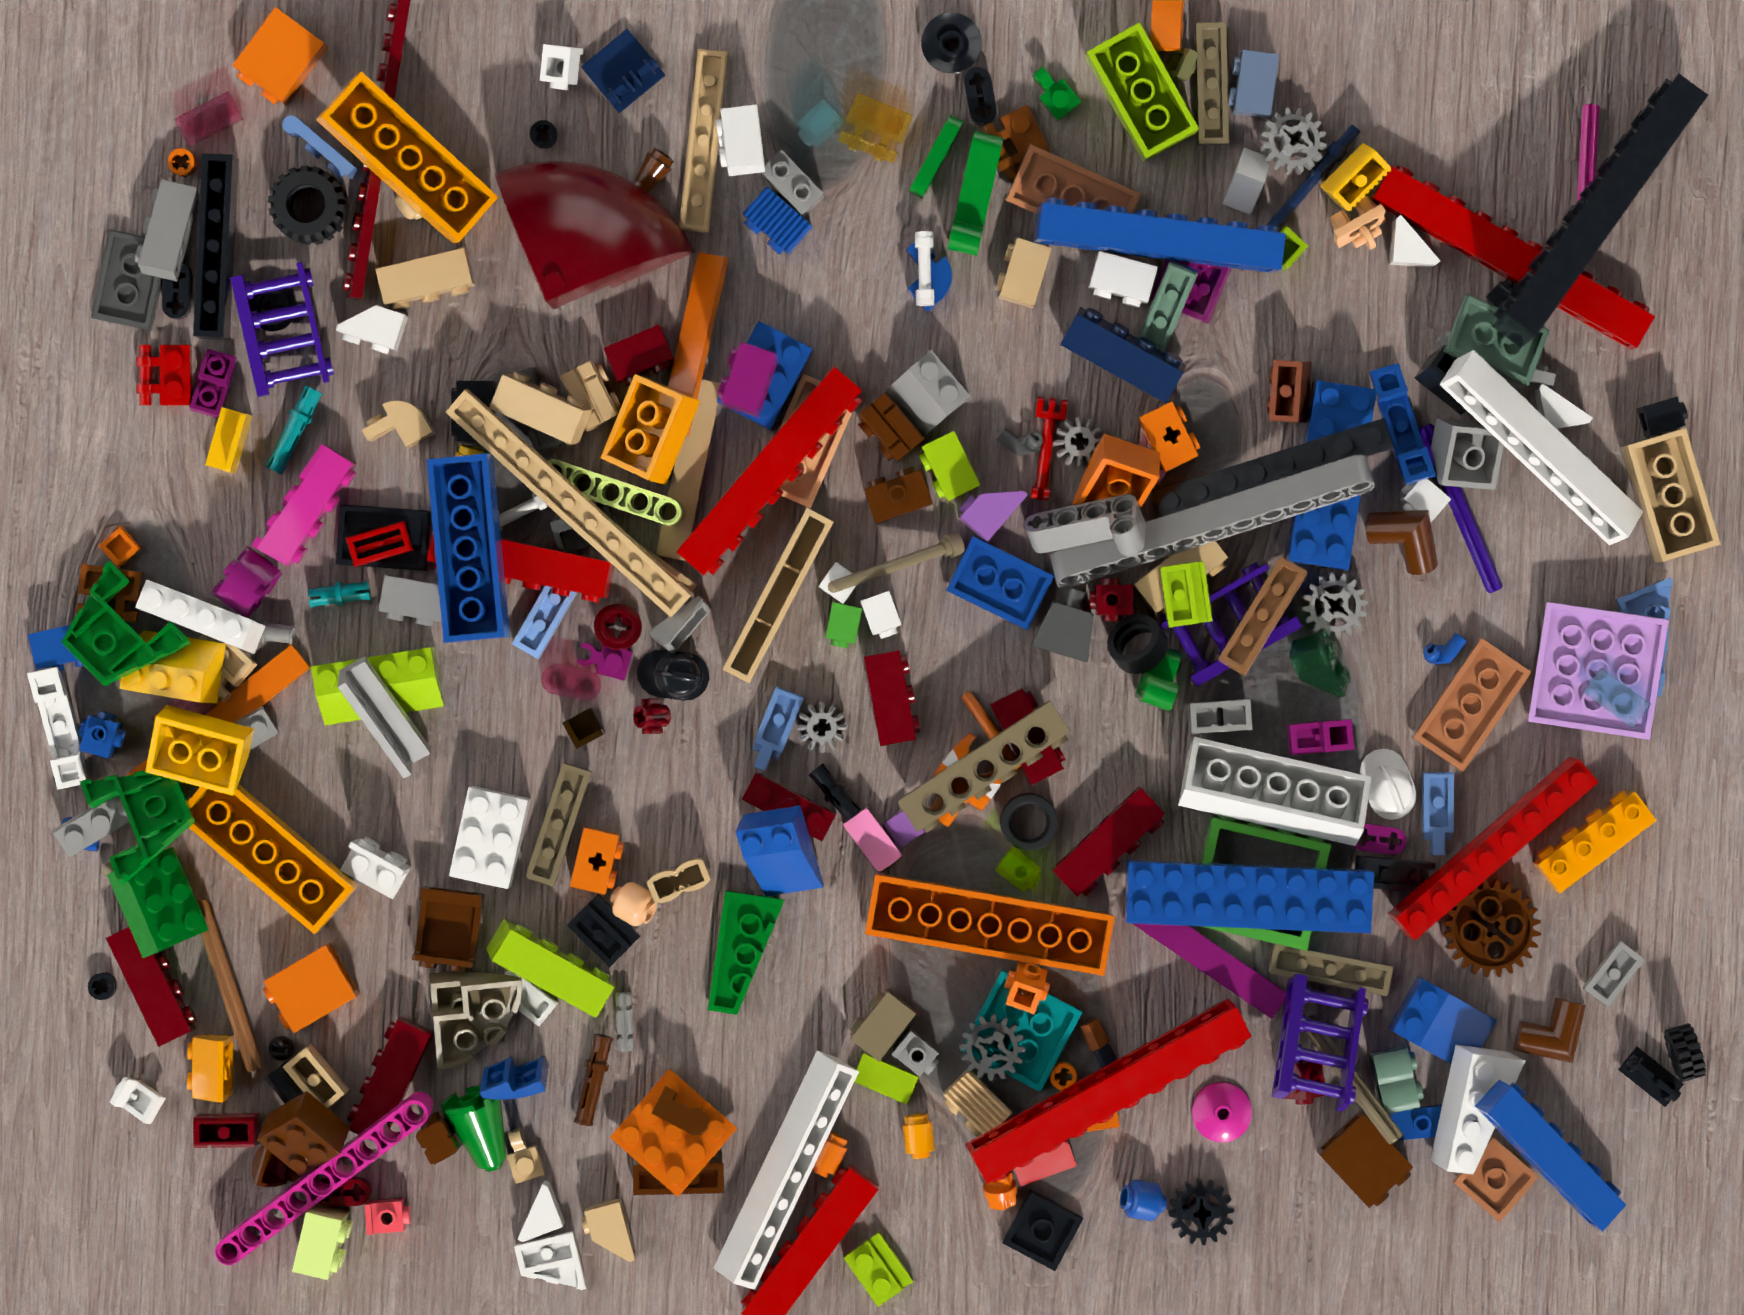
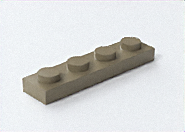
M1226 22L1196 23L1195 47L1196 52L1199 53L1196 60L1198 146L1228 145L1229 114Z
M562 763L525 878L552 887L555 886L592 771L568 763Z
M1273 943L1268 973L1291 978L1297 973L1308 976L1307 981L1358 990L1361 987L1366 988L1368 993L1388 996L1393 966L1309 949L1306 951Z

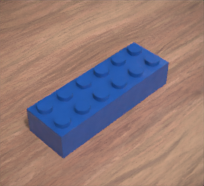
M1319 380L1312 383L1303 443L1372 422L1377 389ZM1360 495L1293 516L1291 518L1285 559L1294 563L1349 570Z
M485 453L427 459L444 643L510 637L494 457L491 454Z

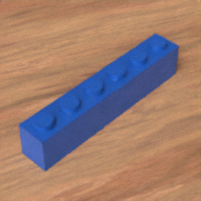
M1498 1080L1475 1107L1590 1225L1603 1232L1626 1206L1619 1197L1621 1191L1610 1181L1605 1183L1600 1178L1603 1174L1601 1170L1590 1161L1586 1163L1581 1158L1584 1153L1572 1142L1567 1144L1562 1138L1564 1132L1554 1123L1550 1122L1548 1124L1543 1119L1545 1115L1543 1110L1533 1102L1529 1104L1524 1099L1526 1093L1517 1084L1512 1082L1509 1085Z

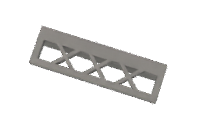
M364 656L339 670L337 687L403 779L412 775V763L429 755L431 748L369 660Z

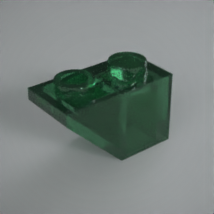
M1327 631L1293 640L1289 657L1300 681L1339 698L1346 695L1348 683L1351 682L1350 673L1346 666H1342L1339 659L1338 646L1335 641L1330 640Z

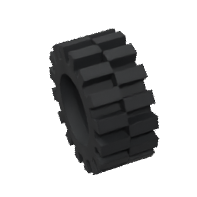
M1687 1023L1666 1029L1664 1031L1665 1045L1678 1080L1685 1082L1705 1076L1706 1065L1703 1060V1052H1701V1045L1698 1043V1037L1694 1033L1691 1024Z

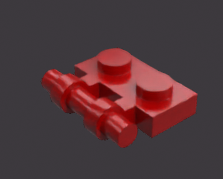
M139 345V357H136V366L139 367V384H136V394H139V406H151V394H160L161 406H190L192 401V345H160V357H151V345ZM151 367H160V384H151Z

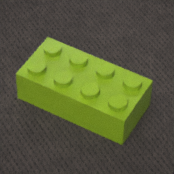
M1140 22L1086 52L1084 58L1143 163L1197 133L1199 127Z

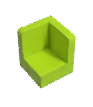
M1287 226L1279 232L1286 233L1281 269L1284 272L1308 247Z

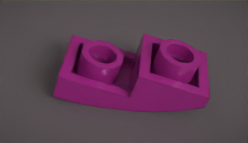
M207 348L198 374L199 381L189 407L191 411L218 419L221 407H224L237 357Z

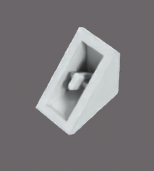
M1243 148L1222 205L1251 215L1270 167L1271 161H1265L1267 156Z
M1402 215L1392 222L1389 265L1432 268L1440 262L1439 258Z
M1544 384L1537 385L1534 390L1538 412L1546 417L1556 429L1587 424L1593 418Z
M544 1180L517 1240L524 1242L564 1226L565 1220L550 1182Z

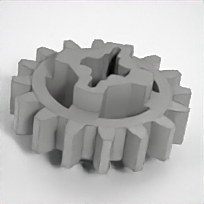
M1286 108L1282 116L1276 112L1271 117L1273 122L1267 121L1263 126L1268 132H1262L1260 135V139L1266 141L1260 147V151H1268L1269 153L1265 161L1274 160L1276 162L1274 170L1279 169L1281 166L1285 167L1284 172L1286 175L1293 168L1297 175L1303 172L1304 166L1306 169L1311 170L1315 166L1313 161L1319 162L1323 157L1318 151H1323L1327 145L1320 142L1326 136V132H1318L1317 130L1321 122L1316 121L1312 123L1310 121L1313 115L1311 112L1305 117L1301 116V108H1298L1294 114H1291L1289 108ZM1286 123H1296L1297 125H1296V126H1292V127H1288V126L1285 125V124H1286ZM1307 131L1311 137V141L1308 138ZM1291 137L1297 139L1295 146L1290 144ZM1274 141L1278 144L1279 152L1276 149ZM1293 156H1298V157H1300V158L1304 157L1303 159H1300V160H1291V159H1289L1290 157H1293Z
M1329 573L1328 581L1319 576L1317 578L1319 584L1317 587L1312 584L1307 586L1312 592L1311 595L1302 596V599L1308 601V606L1302 607L1301 611L1309 612L1310 615L1304 620L1305 623L1314 622L1315 625L1312 631L1317 632L1323 629V637L1328 638L1331 631L1334 633L1335 639L1341 637V631L1343 630L1347 635H1351L1352 630L1350 627L1352 625L1358 628L1362 626L1357 620L1358 617L1367 616V613L1361 610V606L1367 605L1368 601L1360 600L1359 597L1365 592L1364 589H1354L1357 583L1355 579L1346 583L1345 574H1341L1339 579L1336 580L1334 573ZM1332 585L1342 587L1336 594H1330L1324 590V588ZM1351 596L1354 601L1353 612L1349 610L1348 599ZM1326 599L1332 601L1339 599L1338 606L1343 613L1338 611L1330 613L1329 609L1331 606ZM1315 600H1318L1321 606V613L1318 616L1315 611ZM1333 618H1340L1346 622L1340 626L1327 625Z

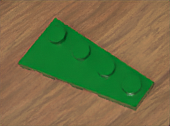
M725 890L707 1011L738 1014L785 899Z

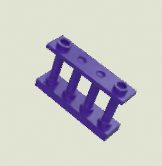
M302 262L296 263L297 274L251 283L250 280L244 282L242 275L230 277L258 398L270 395L269 388H274V384L320 374L322 375L323 383H329L328 376L334 375L330 357L324 358L308 289V287L314 286L310 268L304 269ZM300 285L302 287L305 300L303 304L257 313V310L251 311L248 299H253L254 295ZM308 315L312 333L264 343V340L258 341L255 329L261 328L260 325ZM315 345L318 363L276 372L264 370L262 359L268 358V354Z
M1254 562L1241 570L1243 576L1209 595L1210 602L1224 595L1240 624L1247 611L1234 589L1250 580L1258 594L1265 583L1260 574L1269 569L1267 564L1259 566L1257 562ZM1211 611L1212 621L1204 623L1220 650L1218 652L1220 656L1229 641ZM1166 613L1162 615L1164 621L1159 623L1162 629L1168 627ZM1287 614L1282 615L1262 650L1301 628L1302 626L1297 617L1288 618ZM1185 625L1172 627L1194 665L1192 667L1194 673L1188 676L1194 687H1198L1230 668L1219 662V659L1212 663H1209L1208 659L1204 660Z
M1296 973L1288 980L1271 1097L1284 1099L1291 1091L1293 1092L1295 1089L1337 1098L1336 1111L1342 1112L1350 1104H1353L1356 1096V1086L1352 1085L1362 1016L1366 1015L1369 1004L1368 999L1365 998L1366 988L1360 987L1352 994V998L1310 990V986H1306L1308 976ZM1309 1001L1350 1010L1348 1027L1306 1019V1015H1302L1303 1004ZM1304 1030L1346 1039L1344 1055L1338 1056L1302 1048L1301 1044H1298L1299 1033H1302ZM1303 1060L1341 1068L1339 1086L1297 1077V1074L1293 1073L1295 1062Z

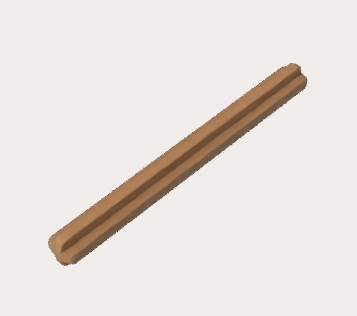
M206 899L198 900L197 903L209 929L200 935L244 1064L248 1072L259 1070L263 1067V1062L211 909Z

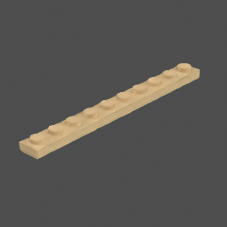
M465 389L447 409L446 413L667 615L672 617L692 596V592L469 389Z

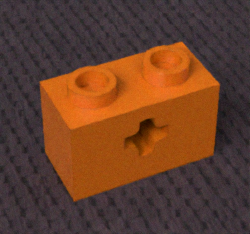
M1170 402L1138 418L1152 450L1160 452V467L1163 473L1199 456L1196 450L1200 449V445L1193 432L1187 433L1183 424L1187 422V419L1180 405L1175 407L1173 402ZM1166 428H1169L1171 432L1177 431L1178 436L1174 438L1176 444L1173 445L1170 440L1165 442L1163 436L1167 434Z
M589 826L583 828L570 887L603 895L608 892V888L614 889L618 872L613 871L615 859L621 860L625 842L620 841L621 834ZM598 853H601L602 859L606 861V864L596 869L595 862L591 861V857H596Z

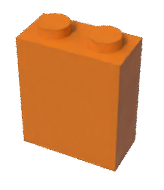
M275 7L232 66L239 71L236 77L250 87L253 83L257 84L263 89L261 92L263 97L274 105L279 100L286 106L329 47Z
M331 943L324 945L263 981L266 986L263 988L265 996L271 1004L276 1003L281 1012L278 1014L282 1025L286 1030L291 1029L293 1034L360 995Z

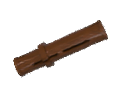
M594 1034L590 1057L585 1061L587 1070L574 1122L577 1124L593 1126L604 1073L609 1069L607 1060L613 1037Z

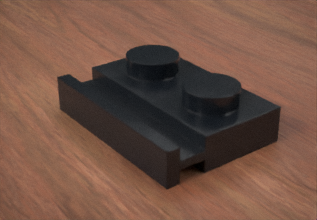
M599 894L567 924L609 968L641 936L630 924L616 917L612 912V906Z

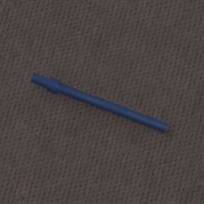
M1351 124L1337 142L1333 141L1325 150L1327 154L1266 225L1280 228L1336 161L1340 162L1345 156L1347 147L1360 133L1358 128Z

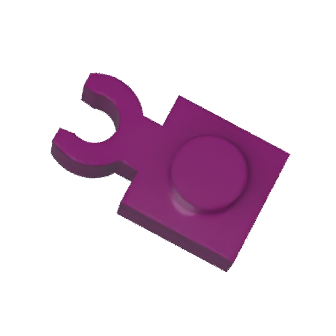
M590 643L581 644L582 648H586L591 652V656L588 660L577 659L578 664L582 666H589L593 663L598 664L597 674L623 681L626 680L633 655L632 651L625 649L614 651L611 648L602 647V651L599 652Z

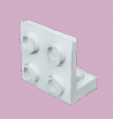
M366 836L364 839L358 838L351 841L348 846L351 848V851L340 871L394 899L412 868L405 864L408 859L394 851L385 853L379 849L380 843Z

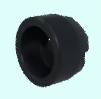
M286 1036L275 1037L271 1040L268 1047L271 1057L278 1061L289 1058L294 1050L293 1042ZM273 1045L288 1048L287 1053L273 1050Z

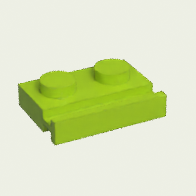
M1204 561L1159 567L1168 628L1211 622L1212 614Z
M879 1231L843 1256L877 1307L914 1282Z

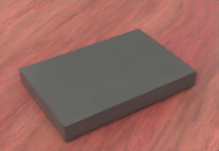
M109 230L91 318L152 331L163 278L141 273L138 263L135 262L138 245L144 244V236Z

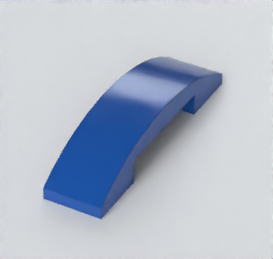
M1399 363L1370 371L1373 389H1377L1376 401L1381 418H1385L1394 445L1392 451L1405 484L1435 477L1436 474L1427 447H1424L1407 395L1408 389Z

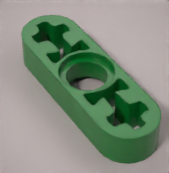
M950 114L909 190L910 193L921 199L924 197L964 121Z

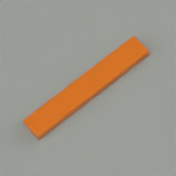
M698 252L668 384V387L695 399H698L729 258ZM691 423L690 428H689L688 433H687L688 436H689V434H690V430H691L692 423Z

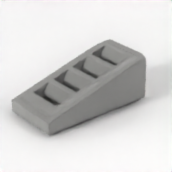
M697 596L680 608L672 617L669 616L655 626L649 634L659 645L673 655L710 613L711 608L700 596Z

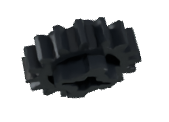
M1197 1178L1195 1186H1191L1186 1181V1190L1182 1191L1177 1188L1175 1191L1179 1198L1170 1199L1169 1201L1175 1207V1209L1168 1211L1169 1217L1176 1218L1171 1223L1173 1229L1181 1227L1178 1233L1179 1237L1183 1238L1188 1234L1191 1244L1196 1241V1238H1200L1202 1245H1206L1207 1238L1209 1237L1214 1242H1217L1216 1234L1220 1232L1226 1235L1227 1231L1224 1225L1233 1224V1220L1227 1216L1235 1212L1232 1206H1226L1232 1200L1230 1195L1221 1196L1224 1191L1223 1186L1220 1185L1214 1189V1182L1211 1179L1208 1180L1206 1185H1203L1201 1179ZM1206 1193L1216 1197L1220 1204L1210 1203L1207 1200ZM1194 1194L1192 1201L1188 1205H1183L1185 1200ZM1200 1199L1205 1209L1209 1211L1203 1214L1202 1223L1197 1213H1194L1199 1210ZM1215 1218H1219L1216 1225L1209 1229V1224ZM1182 1219L1193 1221L1196 1224L1197 1231L1189 1228Z

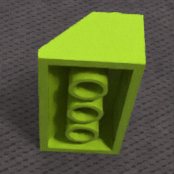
M435 647L366 657L405 712L445 706ZM359 659L311 666L315 696L325 725L361 720L337 687L339 670Z

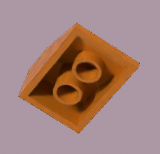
M1104 433L1090 458L1071 506L1130 494L1136 498L1141 508L1160 477V452Z

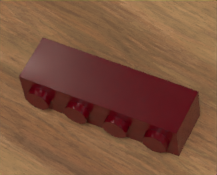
M1138 786L1051 870L1077 897L1081 893L1087 896L1097 887L1098 883L1095 880L1103 873L1107 876L1120 865L1118 859L1125 852L1129 855L1132 854L1142 844L1139 839L1147 831L1153 834L1164 823L1161 818L1165 813Z
M129 927L106 937L108 945L157 1046L160 1047L196 1029L194 1024L197 1022L196 1015L191 1006L185 1005L181 997L184 992L180 982L176 978L172 979L168 970L171 966L166 954L161 951L142 958Z
M404 1017L397 1019L396 1023L390 1022L384 1038L388 1039L384 1050L378 1049L371 1064L376 1067L371 1078L366 1076L359 1093L363 1094V1098L359 1105H353L348 1115L347 1121L351 1122L349 1131L355 1134L361 1133L404 1100L433 1035V1030ZM393 1121L388 1122V1126L390 1129L392 1127Z

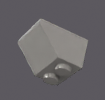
M932 350L912 365L885 390L924 437L970 398L968 392Z
M1436 418L1431 450L1438 483L1444 486L1495 490L1504 445L1480 422Z

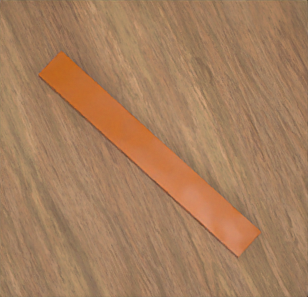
M291 644L230 692L231 696L227 701L222 702L220 700L203 715L233 723L259 707L264 706L311 669V666L295 646ZM148 758L125 776L134 775V772L145 771Z

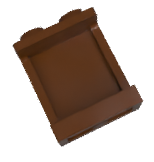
M429 886L422 887L416 946L412 960L419 961L420 967L437 968V964L449 965L450 971L467 972V968L475 966L484 894Z
M1361 1110L1317 1150V1153L1368 1208L1373 1204L1379 1206L1389 1196L1387 1191L1395 1184L1397 1186L1403 1184L1411 1176L1409 1171L1413 1168L1392 1144L1387 1143L1375 1125Z

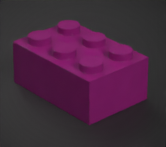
M743 342L740 343L739 348L733 347L727 363L731 369L729 378L723 376L717 393L721 398L722 404L725 407L759 418L778 363L777 355Z

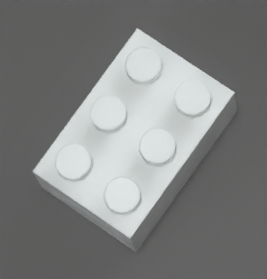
M476 786L468 787L449 876L504 889L511 888L531 799Z

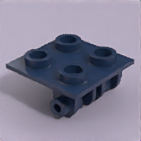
M628 29L623 31L581 66L619 114L666 76L656 61L650 57Z

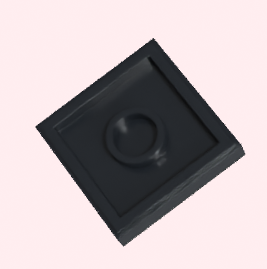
M1029 1189L1002 1243L1056 1271L1084 1218L1038 1192Z

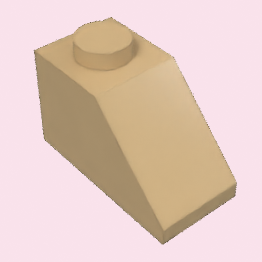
M622 1198L586 1207L584 1211L585 1216L581 1217L585 1234L590 1233L593 1242L626 1261H635L637 1253Z

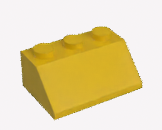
M143 630L140 637L148 643L158 632ZM187 637L191 642L189 646L121 678L119 689L200 703H217L226 643Z
M166 705L156 715L145 772L233 796L249 757L254 728Z

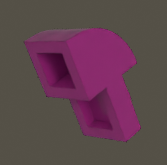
M1352 719L1287 725L1289 755L1355 749Z

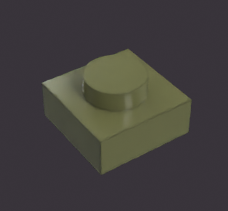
M1181 48V51H1174L1166 68L1171 79L1187 81L1196 69V60L1199 53L1190 48Z

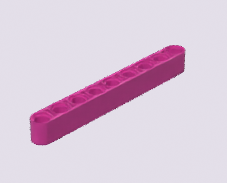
M424 1092L413 1093L343 1145L339 1155L304 1174L228 1231L216 1245L215 1256L217 1260L224 1265L236 1264L423 1125L433 1111L434 1103L432 1098ZM411 1105H420L424 1110V1114L413 1112ZM393 1121L397 1123L400 1131H392L388 1126V1122ZM364 1140H373L377 1145V1149L368 1148ZM341 1157H349L353 1161L354 1166H346L342 1162ZM318 1174L326 1175L330 1179V1184L322 1183L318 1178ZM295 1191L303 1192L307 1197V1201L299 1200L295 1195ZM272 1209H279L283 1213L284 1218L276 1217ZM249 1226L257 1227L261 1235L253 1234ZM226 1243L235 1245L238 1252H231L227 1248Z

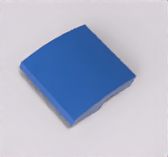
M542 1056L516 1067L512 1057L484 1067L480 1094L482 1098L504 1100L523 1098L546 1091L549 1065L545 1057Z

